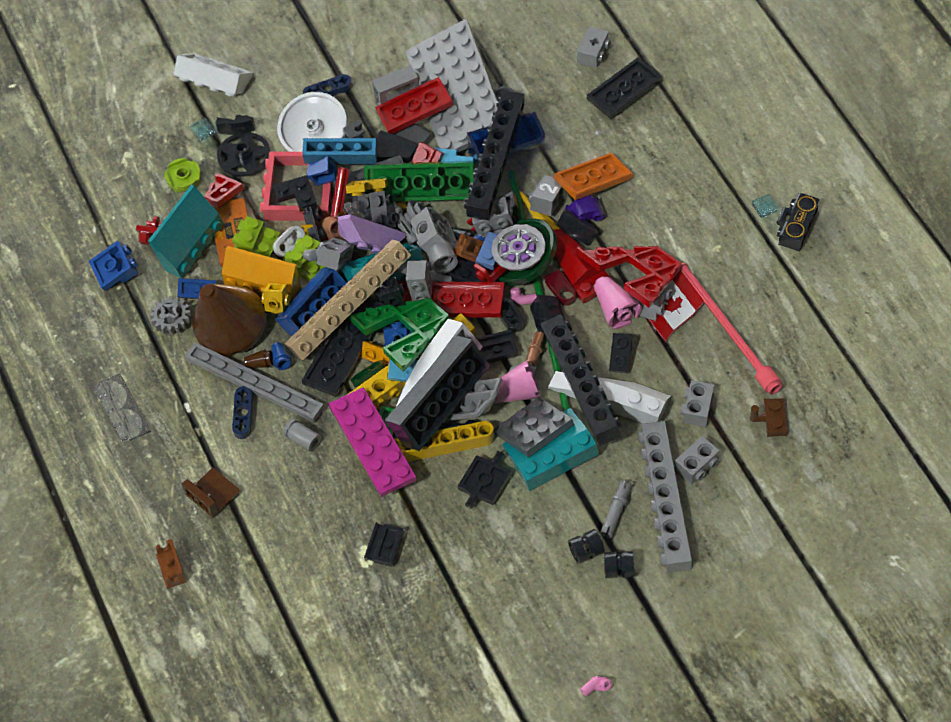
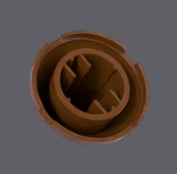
M207 284L201 288L193 317L194 335L200 345L225 357L239 351L243 353L258 342L265 330L267 323L265 306L259 296L246 287Z

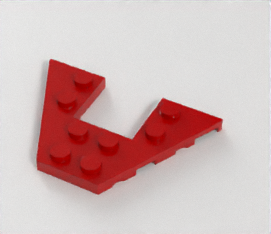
M622 246L596 247V250L576 248V255L598 271H604L605 269L629 262L646 274V276L626 282L624 290L648 308L651 307L681 270L682 263L658 246H634V249H624Z

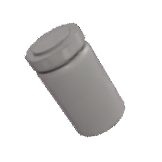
M291 419L283 430L285 437L309 452L314 451L321 440L319 434L295 419Z

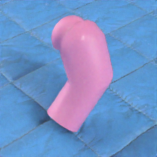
M518 287L510 290L511 299L520 305L531 304L537 297L536 293L529 295L520 293L521 291Z
M593 677L580 691L587 697L594 690H609L612 687V682L605 677Z

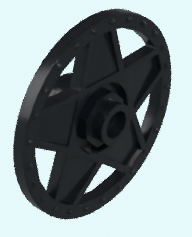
M250 132L237 133L229 136L220 144L217 151V161L221 169L232 176H251L260 172L265 167V161L269 159L270 147L267 141L258 134ZM241 138L237 144L230 143L235 139ZM253 138L260 141L264 146H253ZM222 152L229 156L224 164L221 160ZM265 156L264 161L257 167L256 159ZM240 166L246 170L245 172L233 171Z

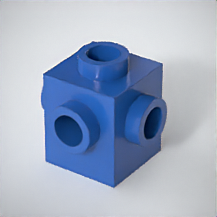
M393 322L391 325L384 326L385 346L391 344L392 341L395 342L411 334V331L407 330V327L401 322Z

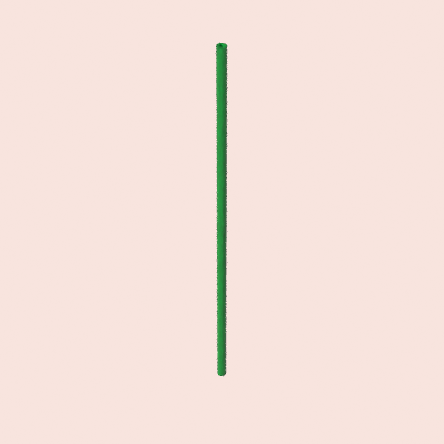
M510 171L508 173L512 191L517 198L519 205L517 214L519 221L526 219L515 171ZM540 276L533 279L536 296L544 295ZM547 341L554 374L556 371L562 372ZM560 392L562 409L565 411L570 408L568 396Z

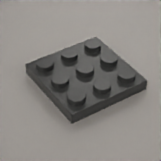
M539 397L502 422L494 429V432L499 438L525 456L530 457L573 426L574 422L571 417Z

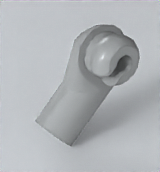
M317 249L305 250L303 258L308 261H317Z

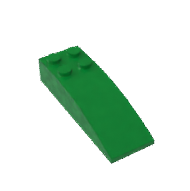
M442 161L364 165V179L387 178L388 186L383 189L384 191L392 190L394 201L465 200V198L469 197V185L474 182L473 174L476 164L475 161ZM367 189L365 194L373 193V190Z

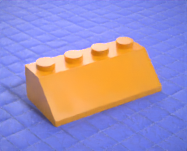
M227 246L222 268V278L225 285L243 286L262 295L268 283L287 284V294L290 295V302L296 297L301 286L296 264Z

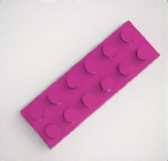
M364 387L328 403L330 410L380 497L416 481L414 472Z

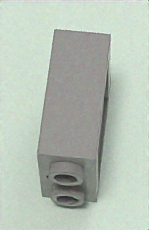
M411 65L372 80L376 106L420 86L418 82L420 81L419 73L414 71ZM410 84L409 88L386 96V93Z

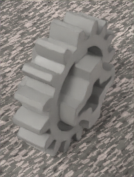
M169 296L168 300L161 298V303L155 302L156 308L151 307L152 313L149 315L152 326H155L156 331L161 330L162 334L169 331L170 335H172L175 330L177 333H180L179 328L186 329L185 323H190L191 312L189 305L185 303L184 299L180 301L179 297H176L172 300L171 296Z

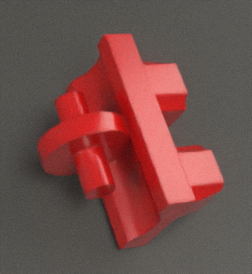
M154 216L152 221L147 220V226H136V231L139 233L138 242L140 244L149 245L148 240L162 223L159 216Z

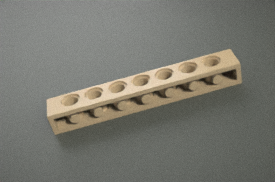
M392 239L284 344L296 357L304 360L393 274L411 254L399 241Z

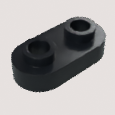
M505 298L500 319L507 330L511 329V332H518L524 327V318L514 302Z

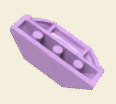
M351 214L338 217L339 235L349 243L357 245V248L369 249L374 254H378L392 239L400 242L406 237L404 232Z

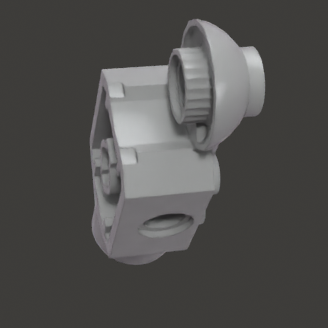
M410 200L404 216L408 223L413 226L412 231L418 239V246L427 253L435 272L447 273L453 270L458 263L454 252L457 240L450 222L431 207L425 208L422 203Z

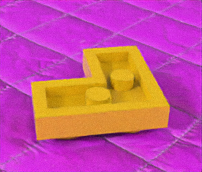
M387 178L351 181L346 185V193H352V196L363 195L367 189H372L373 192L384 191L383 188L388 186Z

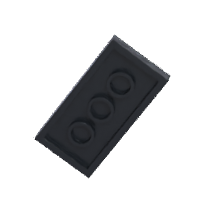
M637 57L588 93L586 98L608 118L612 119L662 82V76Z

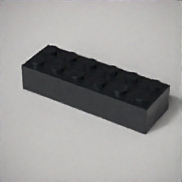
M456 336L385 419L404 447L420 451L490 367L474 341L469 338Z

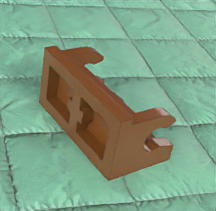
M461 233L454 252L462 258L476 262L484 241Z
M172 539L166 540L167 546L161 548L159 544L156 546V556L167 589L186 583Z

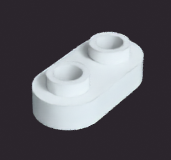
M299 226L289 227L274 242V253L279 257H284L288 250L292 251L295 248L296 240L305 236L304 230Z

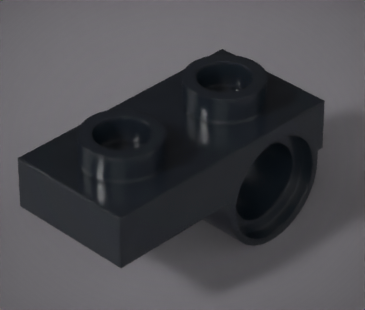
M613 333L609 372L628 374L632 349L631 334Z

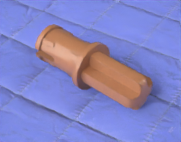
M536 331L531 345L528 346L529 352L526 361L531 366H537L539 355L543 352L542 345L545 339L543 332Z

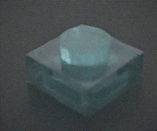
M206 118L190 126L191 131L199 141L215 134L213 127Z
M769 194L752 200V206L760 218L777 212L778 207Z

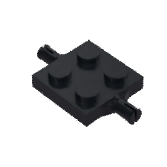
M497 451L493 459L475 456L458 484V490L470 496L465 503L466 507L472 509L477 500H482L491 505L495 503L512 474L511 470L499 463L504 456L502 452Z

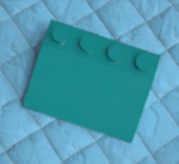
M190 185L148 242L164 271L183 278L189 272L196 259L200 257L205 247L210 244L214 235L222 228L223 221L216 209L197 188Z
M571 408L563 411V413L572 418L574 425L530 457L525 456L507 442L502 444L529 491L599 455L596 442Z

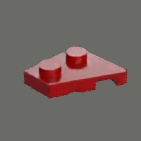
M217 173L215 175V182L210 184L209 190L204 197L211 205L219 208L242 191L243 185L236 180Z

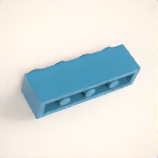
M303 138L302 155L305 164L322 160L327 156L334 164H376L377 142L376 138Z

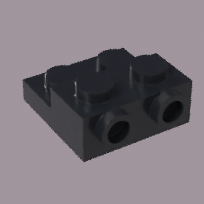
M392 190L357 196L360 218L389 228L397 227Z

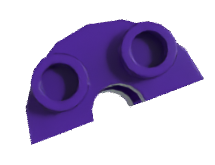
M591 194L574 200L573 203L567 204L565 210H569L580 220L592 219L593 221H600L606 218L599 198L591 197Z

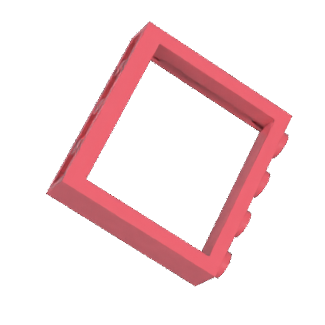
M269 152V159L265 161L267 173H264V184L266 185L265 188H262V198L264 201L260 203V212H263L265 221H305L304 211L300 212L298 206L270 205L275 165L308 166V164L304 163L302 152ZM333 182L323 184L320 209L323 211V220L331 215Z

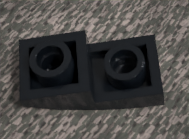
M236 114L234 120L217 117L215 122L218 134L234 135L242 132H253L256 129L254 118L247 115Z
M569 210L563 211L556 224L569 236L587 246H590L597 233V230L586 220L578 219Z

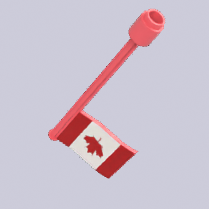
M682 263L681 270L666 287L672 290V294L669 300L663 302L665 307L662 315H658L656 321L648 319L663 340L667 342L673 332L688 321L705 303L755 368V379L764 391L770 395L779 392L783 385L771 366L762 365L688 269L687 264Z

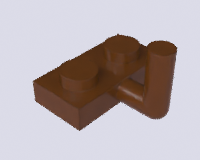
M784 398L764 399L765 414H758L759 407L757 405L751 407L750 420L752 422H766L767 437L787 436Z

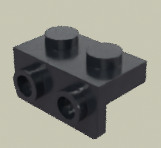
M538 295L530 305V311L538 332H543L540 323L558 315H562L565 321L558 297Z

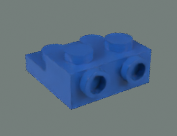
M116 241L89 260L99 285L104 291L117 282L125 283L138 274L136 268L139 265L133 257L131 258L132 250L127 244L123 245L121 242Z

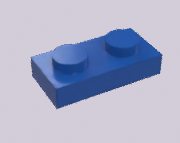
M178 278L177 297L198 299L201 288L207 284H216V280Z

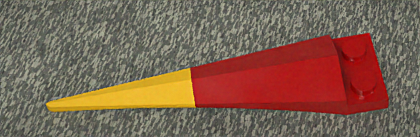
M520 191L521 199L532 217L545 221L554 230L557 237V249L554 256L565 277L575 288L576 296L583 304L597 297L594 289L596 280L600 277L610 276L605 270H596L576 255L577 247H580L582 250L584 249L567 233L556 226V223L548 215L530 210L531 202H529V198Z

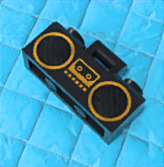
M798 193L797 198L792 199L789 208H782L776 224L780 226L777 232V237H779L778 245L800 252L817 214L819 198Z

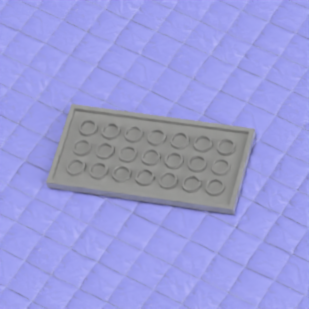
M464 19L405 51L411 67L419 73L420 81L418 82L420 85L440 77L447 90L453 106L428 118L439 148L457 150V153L488 138L487 131L489 125L493 123V111H497V96L467 19Z

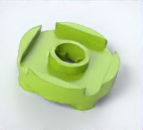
M187 158L172 161L164 173L167 185L177 193L186 191L190 185L198 186L201 182L199 165L195 161H187ZM180 173L187 174L183 177H180Z

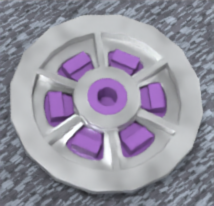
M513 225L497 234L492 242L491 252L494 260L501 267L508 270L521 271L531 268L540 261L545 253L546 243L543 235L536 228L529 225Z

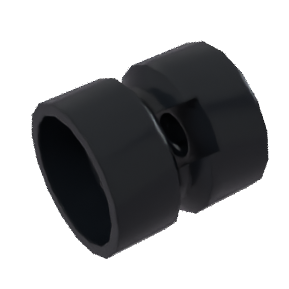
M595 529L583 533V537L578 535L568 540L571 554L578 564L589 560L590 556L596 557L605 552L603 542Z
M622 551L620 555H617L616 552H604L605 579L617 578L618 575H621L622 578H633V551Z

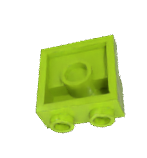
M246 216L245 220H240L238 226L240 232H235L232 243L235 244L234 248L271 257L274 251L273 244L279 238L280 232L264 227V221Z
M308 235L298 238L295 242V248L292 251L288 250L284 255V261L296 264L299 276L308 281L321 268H325L318 265L317 261H308L303 258L305 250L317 249L321 243Z

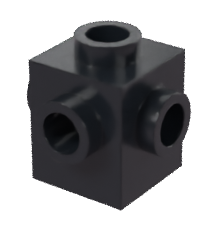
M396 277L385 280L379 286L380 291H377L380 302L384 301L385 305L394 307L405 305L403 298L405 290L402 283L398 284Z

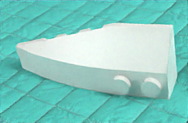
M447 319L416 363L397 405L456 336L472 339L479 350L483 347L464 323Z
M556 371L548 389L564 393L576 399L564 373ZM597 377L600 383L598 388H603L607 396L605 402L606 404L610 402L615 414L640 423L658 422L661 420L671 398L670 395L635 382Z

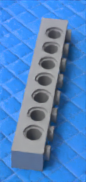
M665 421L642 423L641 431L638 432L639 443H643L644 447L641 449L642 460H646L647 463L644 466L645 477H649L650 483H647L648 493L653 496L651 510L656 512L654 526L655 530H659L660 536H657L658 548L663 550V554H660L661 564L666 566L667 573L691 570L692 560ZM664 512H669V513H671V514H670V515H665V514H663V513H664ZM667 530H673L675 532L668 533ZM673 547H674V548H677L678 550H677V551H672V550H670V548H673Z

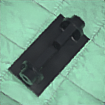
M314 205L304 208L303 215L306 225H313V227L307 228L309 236L319 242L329 240L322 226L323 211L320 209V206Z

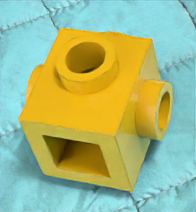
M267 284L262 294V303L265 306V311L278 314L284 312L286 307L289 306L290 295L287 294V284Z

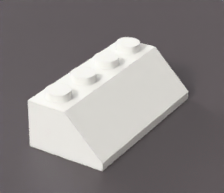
M188 53L177 55L173 75L178 76L181 81L189 82L190 80L194 82V85L201 87L206 85L212 91L220 92L221 90L225 92V95L235 97V95L244 92L254 72L201 55Z

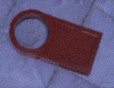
M560 270L544 277L546 280L544 283L554 296L558 297L561 305L569 306L576 301L575 288H573ZM564 292H570L573 294V297L564 299L560 295Z

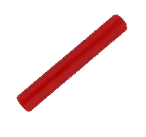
M342 167L338 168L331 216L336 219L337 214L343 211L349 169ZM336 223L332 225V230L335 228Z

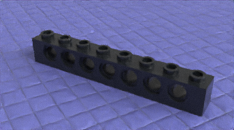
M503 90L501 97L497 99V111H493V123L489 125L487 131L488 139H485L483 142L484 151L483 154L479 155V166L475 168L473 174L474 182L470 183L469 197L465 198L464 201L467 217L489 220L525 106L523 93Z
M558 315L540 323L544 335L599 446L621 437L619 429L622 426L618 417L613 418L614 410L610 402L606 404L607 396L603 388H598L600 385L596 374H591L593 371L589 360L585 362L584 358H586L582 347L578 348L577 344H579L575 333H570L572 327L569 321H564L562 315Z

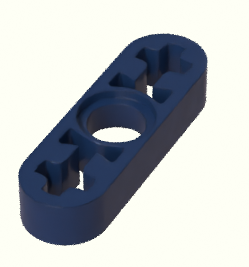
M342 74L309 85L303 89V94L320 90L321 93L336 96L352 88L351 77ZM324 87H332L330 91L323 90Z
M245 386L237 388L234 395L232 429L234 436L238 439H245L251 433L253 395L251 389ZM243 394H246V395H245V403H242V399H241V397L243 396ZM241 409L248 410V413L244 416L237 414ZM240 422H243L244 429L242 432H239V430L241 429Z

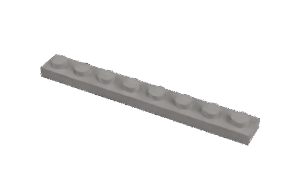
M194 343L185 355L186 361L239 387L245 386L251 389L252 393L312 422H315L324 409L322 403L198 343Z

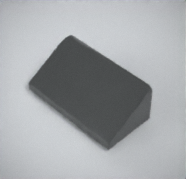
M416 124L393 134L418 145L420 142L429 144L430 133Z

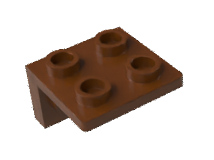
M215 468L209 470L198 482L192 483L186 479L182 483L185 495L212 518L240 493V489Z

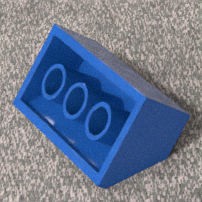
M328 267L321 268L275 320L286 333L293 336L347 283L336 270Z

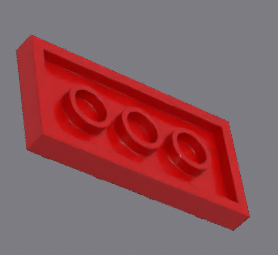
M437 77L375 108L386 131L394 134L453 106V102L440 77Z

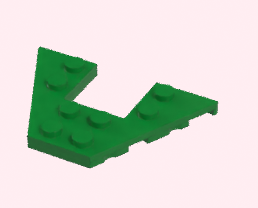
M430 298L405 302L406 305L396 307L384 305L377 308H366L365 312L350 314L347 318L365 336L397 320L404 324L412 333L383 347L384 354L404 372L430 344L447 319H449V315Z

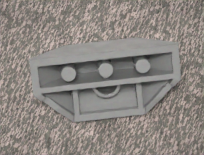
M495 378L477 381L445 421L479 417L489 411L503 380Z

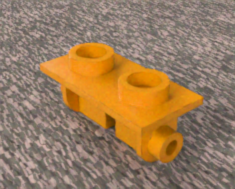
M363 341L361 358L372 362L382 360L386 366L389 365L390 360L384 354V346L375 344L373 341Z

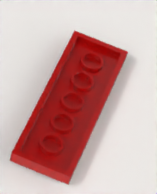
M398 282V284L402 283L405 294H403L404 302L412 301L407 282ZM433 282L431 300L443 309L449 317H456L462 314L464 317L501 318L505 283Z

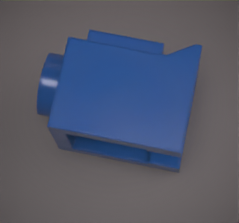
M328 156L322 160L309 163L307 177L316 186L336 181V165Z

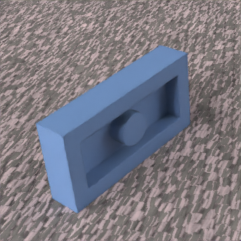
M488 231L476 258V263L493 270L497 262L493 258L491 249L492 242L497 234Z

